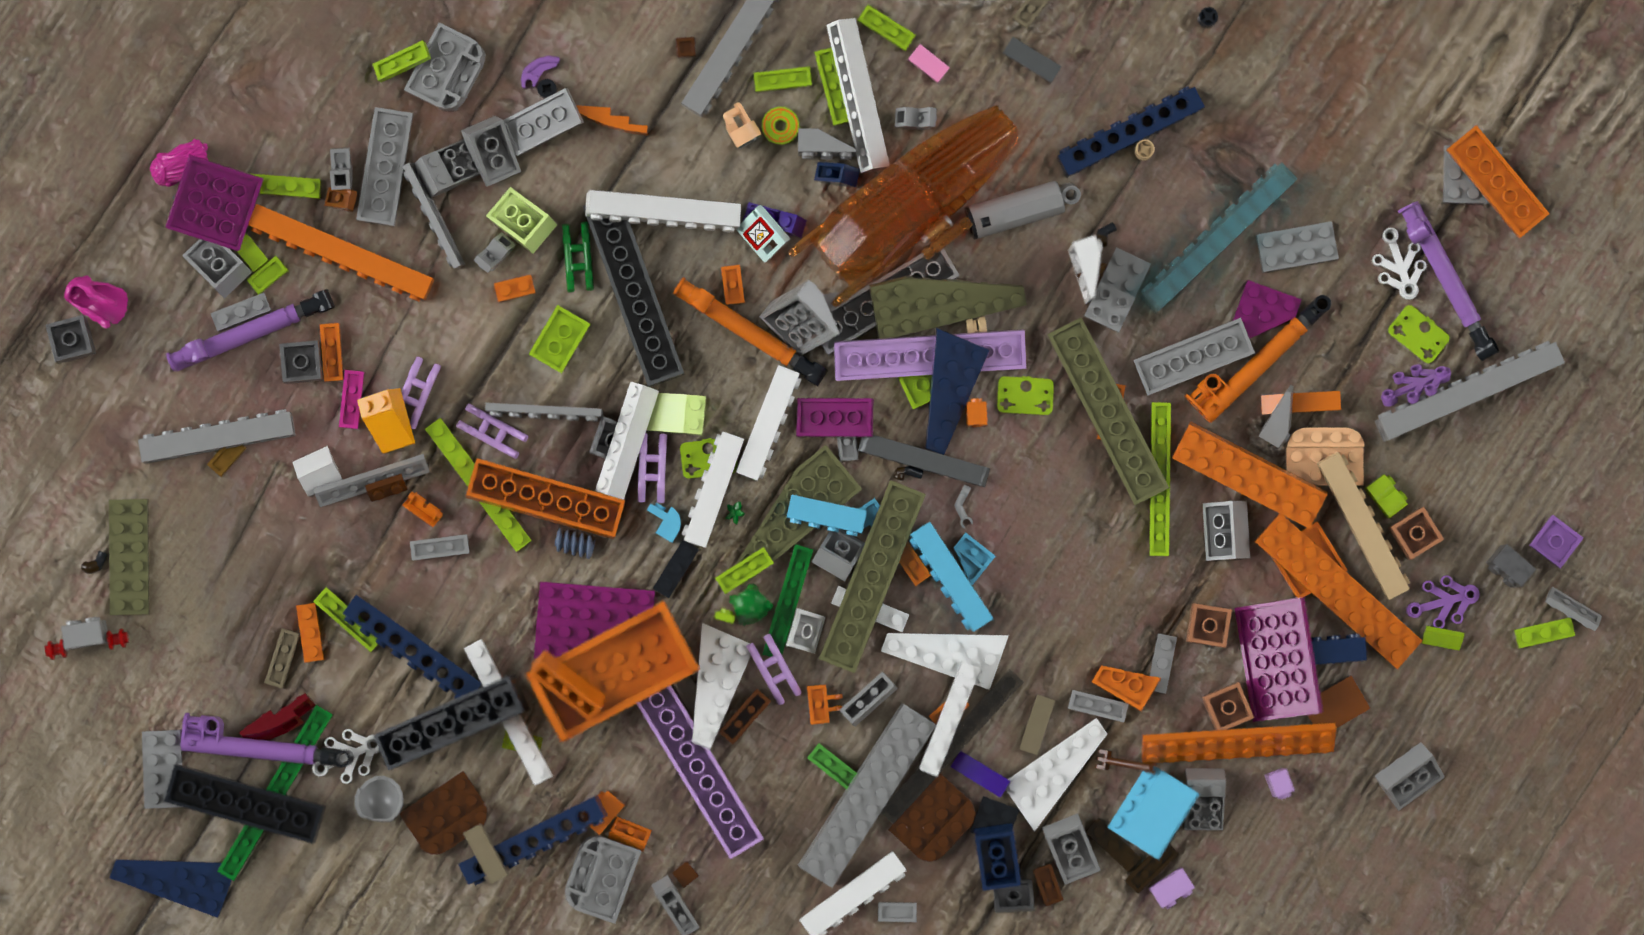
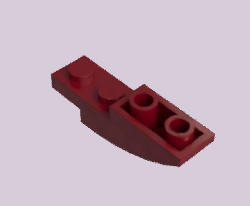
M304 693L296 697L286 707L281 708L278 713L274 714L269 710L262 714L260 718L247 725L239 733L243 738L269 740L278 737L304 723L301 716L316 705Z

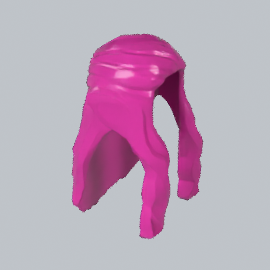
M193 139L189 143L178 145L168 153H158L157 158L152 161L150 166L153 179L158 185L166 187L179 183L189 154L208 160L206 152L208 145L206 143L202 144L200 140Z
M87 275L75 277L66 286L64 293L66 301L76 307L83 315L88 316L92 321L98 322L102 327L110 328V322L118 324L125 317L128 296L124 289L109 283L93 281Z

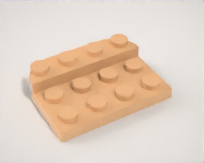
M1351 428L1298 429L1290 435L1286 442V470L1316 486H1328L1317 462L1338 452L1340 455H1345L1349 463L1346 465L1349 472L1353 471L1357 478L1356 486H1364V441L1360 433Z

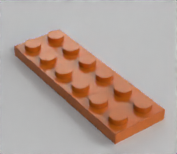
M1477 125L1446 149L1518 238H1521L1550 214Z

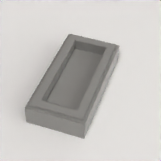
M878 902V922H916L917 903Z

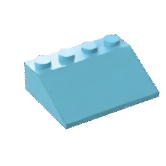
M1153 767V770L1156 771L1155 775L1145 773L1144 771L1141 773L1108 825V828L1159 860L1200 794L1161 769Z

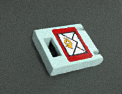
M758 205L741 222L740 227L737 229L739 234L764 263L770 260L790 240V237L761 205ZM772 240L778 244L774 249L769 244Z

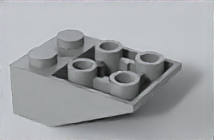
M798 128V156H802V159L811 160L814 159V156H821L823 160H832L833 157H840L841 160H852V157H856L855 148L819 129Z
M464 139L424 155L414 163L430 198L447 192L480 175Z
M1185 768V785L1200 795L1184 819V829L1223 830L1226 789L1224 769Z

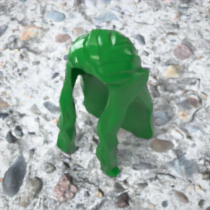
M754 583L747 585L746 590L739 595L733 594L729 596V603L734 607L738 624L744 627L746 624L757 623L773 607V604L767 600Z

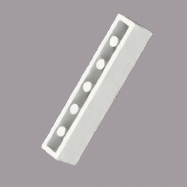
M778 365L736 473L758 481L759 478L763 479L767 469L763 466L766 460L770 461L774 451L771 449L773 442L777 443L781 432H778L780 424L784 425L788 416L785 414L787 406H792L795 398L792 396L794 388L798 390L802 380L799 378L800 373Z
M630 382L597 482L596 492L624 500L659 393L658 390Z
M723 431L721 435L717 434L714 445L717 446L715 453H710L707 462L711 465L708 471L704 470L701 479L704 482L702 489L698 488L694 498L698 500L696 507L692 506L688 515L691 518L690 524H685L682 535L685 536V541L706 548L741 450L743 438Z
M963 661L961 662L920 764V770L938 776L981 668Z
M892 851L801 917L799 921L810 935H825L828 933L826 931L827 928L831 925L834 928L843 922L842 917L846 914L849 916L853 915L859 910L857 906L861 903L868 904L874 899L872 895L878 891L883 893L890 887L888 884L891 881L895 880L898 882L905 876L904 872L907 870Z

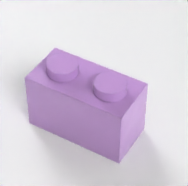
M1280 768L1264 775L1273 797L1284 799L1291 796L1290 792L1295 791L1287 769Z
M1180 867L1150 886L1149 890L1160 907L1168 909L1176 904L1175 900L1182 896L1184 899L1193 893L1192 889L1195 887L1183 868Z

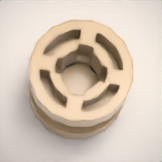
M1149 140L1139 141L1134 149L1135 156L1141 161L1149 160L1155 151L1154 144Z
M985 316L966 320L967 333L987 332Z

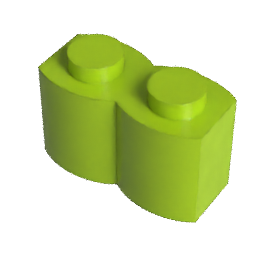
M1382 474L1364 489L1389 519L1408 505L1406 502L1408 498L1401 490L1397 491L1394 487L1396 483L1390 475Z

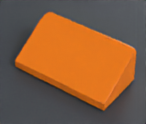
M616 816L608 838L643 852L652 830Z

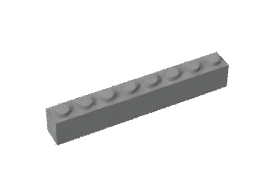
M746 0L683 99L682 106L699 117L709 113L712 108L711 101L713 98L717 99L723 90L720 87L724 82L727 83L733 74L731 73L734 65L738 67L743 59L741 54L744 50H749L753 43L751 40L753 35L759 34L763 27L762 21L764 18L768 19L774 10L771 7L775 1L778 3L780 0Z
M284 409L275 411L274 415L269 416L268 413H261L256 415L257 418L249 419V416L237 418L238 421L236 422L223 420L218 422L219 425L211 426V423L199 425L200 428L198 429L185 427L181 428V432L173 433V430L162 432L160 436H154V434L143 435V439H138L141 460L144 464L218 451L224 447L227 449L294 437L296 433L291 412H287Z

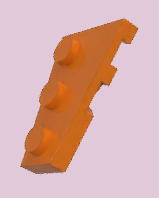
M1101 665L1092 683L1142 712L1161 678Z

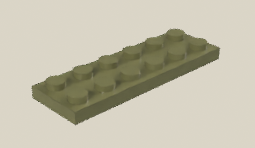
M148 499L109 500L110 615L150 614Z

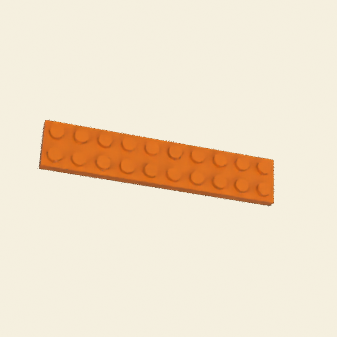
M1279 513L1254 541L1355 633L1360 634V637H1365V642L1394 668L1398 669L1423 641L1284 515Z
M1326 723L1142 735L1141 758L1142 763H1174L1181 761L1193 762L1197 760L1211 761L1214 759L1334 752L1336 724Z

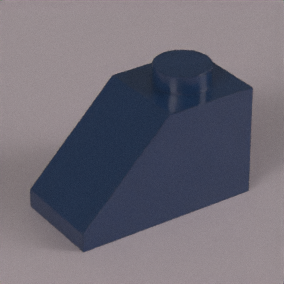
M818 162L814 181L856 188L860 169L847 164Z

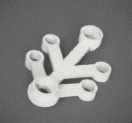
M1387 228L1383 232L1382 238L1389 244L1395 264L1384 259L1380 254L1373 256L1372 263L1375 266H1383L1399 274L1402 282L1391 278L1387 272L1381 273L1378 276V281L1381 284H1389L1399 289L1400 295L1404 299H1413L1419 291L1416 283L1422 271L1427 267L1425 261L1418 260L1414 264L1415 271L1409 279L1407 271L1415 254L1420 251V245L1413 242L1409 244L1408 253L1403 261L1396 242L1399 237L1398 231L1395 228ZM1387 233H1392L1393 239H1388ZM1416 245L1417 251H1412L1411 246ZM1380 257L1381 263H1376L1375 258ZM1422 263L1424 268L1418 269L1417 264ZM1382 275L1387 276L1386 282L1381 280ZM1406 287H1410L1412 289V292L1410 294L1406 293Z
M351 729L343 731V739L356 741L363 744L362 746L354 748L336 741L333 737H328L325 740L327 748L347 749L354 755L353 763L346 767L345 772L340 777L344 784L352 781V773L359 755L366 752L363 764L358 768L359 774L365 776L370 773L369 766L374 754L380 752L378 745L376 748L370 746L371 741H376L373 735L366 738L354 733ZM347 731H350L352 734L349 739L345 737ZM329 739H332L334 741V745L332 747L328 746L327 744ZM345 753L340 755L342 763L348 760ZM316 762L312 770L315 775L324 776L334 766L323 765L324 771L319 772L318 766L321 764ZM362 766L367 767V773L363 774L361 772ZM345 774H348L350 776V780L348 782L343 780V776Z

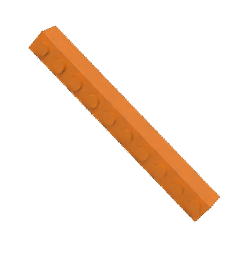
M259 204L255 205L248 224V226L252 227V232L259 235L264 232L273 241L278 243L280 240L287 242L286 246L297 250V247L304 249L303 253L314 257L316 254L322 257L321 261L332 265L335 262L344 271L354 270L357 272L356 275L363 279L373 278L375 279L374 283L385 287V284H387L396 293L402 295L403 292L410 294L409 298L420 302L421 299L426 301L434 282L432 277Z

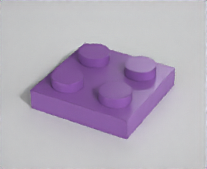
M1551 515L1529 546L1560 569L1582 541L1583 537L1557 517Z

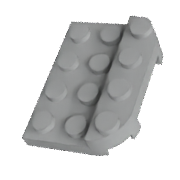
M438 23L427 44L431 59L415 67L404 91L441 110L456 111L465 102L484 65L486 54L474 39Z
M602 836L586 838L579 847L565 886V899L579 912L615 924L641 850Z

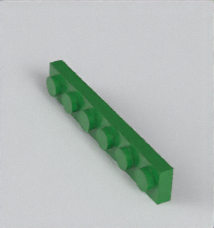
M795 544L768 633L771 634L781 655L784 651L813 554V549ZM765 643L762 655L772 657L773 654L767 643Z

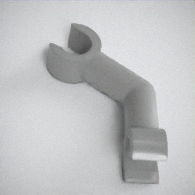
M965 484L954 505L961 519L960 524L964 529L963 521L965 519H969L973 525V520L967 516L962 506L971 490V487Z

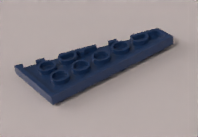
M936 328V342L934 346L935 353L925 447L944 455L990 350Z
M117 859L109 877L219 918L232 883L231 879L217 872L222 864L217 862Z

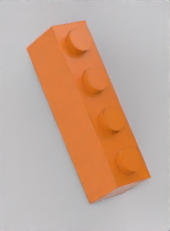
M545 650L533 661L529 674L588 720L602 709L605 696Z

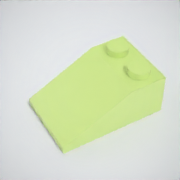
M511 187L486 215L488 219L532 254L557 226L547 213Z
M658 393L646 431L703 436L706 396Z

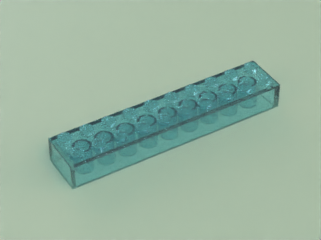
M1282 162L1279 165L1275 163L1265 173L1267 175L1265 179L1261 176L1251 186L1253 188L1251 192L1246 190L1237 199L1239 203L1237 205L1233 203L1224 212L1226 216L1223 219L1219 216L1210 225L1212 229L1209 232L1204 230L1196 238L1198 242L1195 245L1191 243L1182 252L1184 256L1182 258L1177 256L1168 265L1170 267L1168 271L1163 269L1154 278L1156 280L1154 284L1150 282L1142 289L1141 293L1143 295L1140 299L1155 314L1297 180V177Z

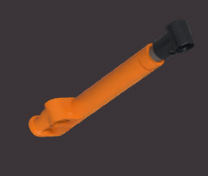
M685 277L676 286L673 292L676 297L684 300L687 304L775 360L780 361L786 367L788 364L793 366L794 371L803 374L804 378L818 387L827 374L828 370L816 362H810L803 355L801 357L795 354L797 350L789 347L780 339L721 303L708 291L694 286Z
M1325 295L1315 298L1300 313L1301 316L1298 319L1294 317L1289 324L1280 330L1226 383L1218 375L1209 374L1197 385V388L1190 395L1186 394L1185 398L1209 423H1212L1308 331L1306 327L1312 326L1330 309V298ZM1321 299L1326 302L1325 309L1318 308V300ZM1209 378L1216 380L1217 385L1215 388H1210L1207 385Z

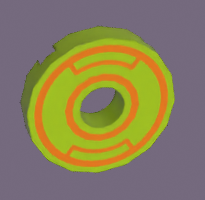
M775 107L764 115L762 131L769 142L785 145L792 142L798 134L799 120L791 109ZM776 122H785L786 128L783 131H778L775 128Z

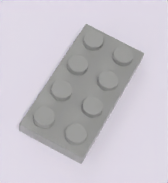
M564 88L503 120L516 156H520L584 123L568 88Z
M1332 221L1256 235L1263 273L1339 259Z
M182 730L142 732L144 809L180 807L165 803L164 799L174 765H183L181 750Z

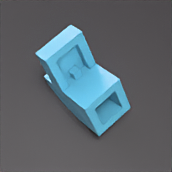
M657 502L655 505L650 504L647 511L663 520L656 534L673 543L681 529V518L678 512L671 507L668 513L664 512L666 508Z

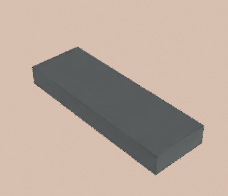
M1014 37L1011 38L1002 53L1052 83L1061 68L1059 64Z

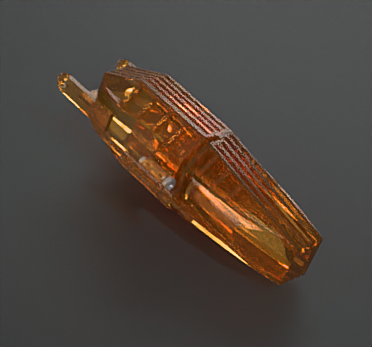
M996 105L945 128L903 155L835 208L822 224L788 251L789 256L795 257L813 243L820 251L821 258L840 280L846 281L849 285L832 300L831 304L834 307L844 303L921 240L925 244L928 241L931 243L930 247L927 246L921 251L924 258L929 260L935 255V252L941 251L964 233V229L967 230L973 225L970 219L965 216L959 221V224L956 223L953 226L950 217L981 189L1010 154L1018 142L1017 126L1004 114L1002 109L999 111V106Z

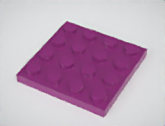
M189 154L165 228L239 251L263 178Z

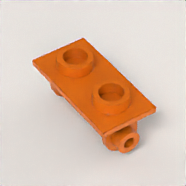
M411 492L402 506L434 527L443 517L441 509H438L431 503L427 505L425 503L426 499L417 492Z

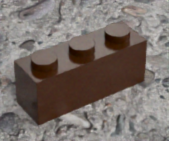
M756 689L722 727L719 733L733 745L770 704L771 700L760 690Z

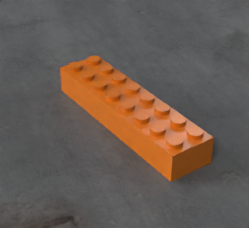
M1191 421L1172 456L1178 462L1309 529L1327 497L1328 491Z
M476 458L466 493V498L613 540L625 503L623 499Z

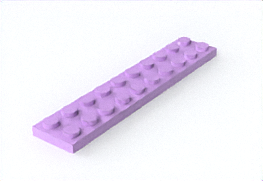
M1025 330L953 334L990 350L981 371L1026 369ZM936 335L834 342L835 380L932 375Z

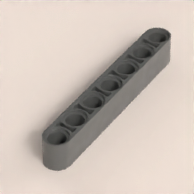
M873 435V437H862L858 449L862 453L981 487L986 486L990 468L876 435Z

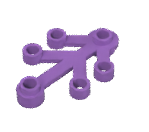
M1416 364L1410 368L1414 377H1406L1403 372L1395 373L1393 375L1395 384L1403 383L1409 385L1395 391L1392 389L1384 390L1381 395L1383 405L1388 407L1395 405L1398 402L1397 397L1407 392L1409 393L1406 396L1411 404L1419 401V396L1423 390H1425L1427 396L1435 395L1439 385L1450 380V368L1440 366L1435 370L1422 369L1421 365Z
M1442 576L1440 579L1442 586L1450 587L1459 592V594L1450 595L1434 586L1433 582L1424 581L1422 583L1423 591L1430 592L1441 599L1424 604L1410 603L1406 608V613L1411 618H1417L1424 611L1443 606L1438 617L1432 623L1433 627L1442 629L1445 626V619L1453 604L1461 601L1457 612L1451 615V621L1455 624H1460L1463 621V614L1468 605L1475 603L1479 599L1480 593L1476 586H1462L1453 581L1450 576ZM1445 577L1450 580L1448 585L1443 583ZM1426 583L1431 584L1430 590L1425 589ZM1468 591L1473 592L1472 598L1467 596ZM1414 606L1418 608V612L1416 614L1412 613V608ZM1456 614L1460 616V621L1458 622L1454 620ZM1437 620L1442 621V625L1440 627H1437L1435 624Z

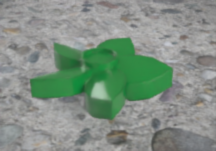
M738 501L734 505L727 504V509L730 513L725 519L733 518V522L736 525L739 519L738 516L743 517L745 515L741 510V502Z

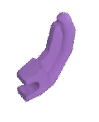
M544 56L531 62L523 70L521 77L522 89L526 88L525 83L527 81H532L533 88L536 87L542 73L557 67L560 59L554 56Z

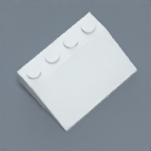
M1095 236L1073 242L1068 249L1073 267H1075L1074 270H1076L1075 274L1082 273L1078 283L1085 305L1089 304L1095 296L1101 250H1103L1100 239L1096 240Z

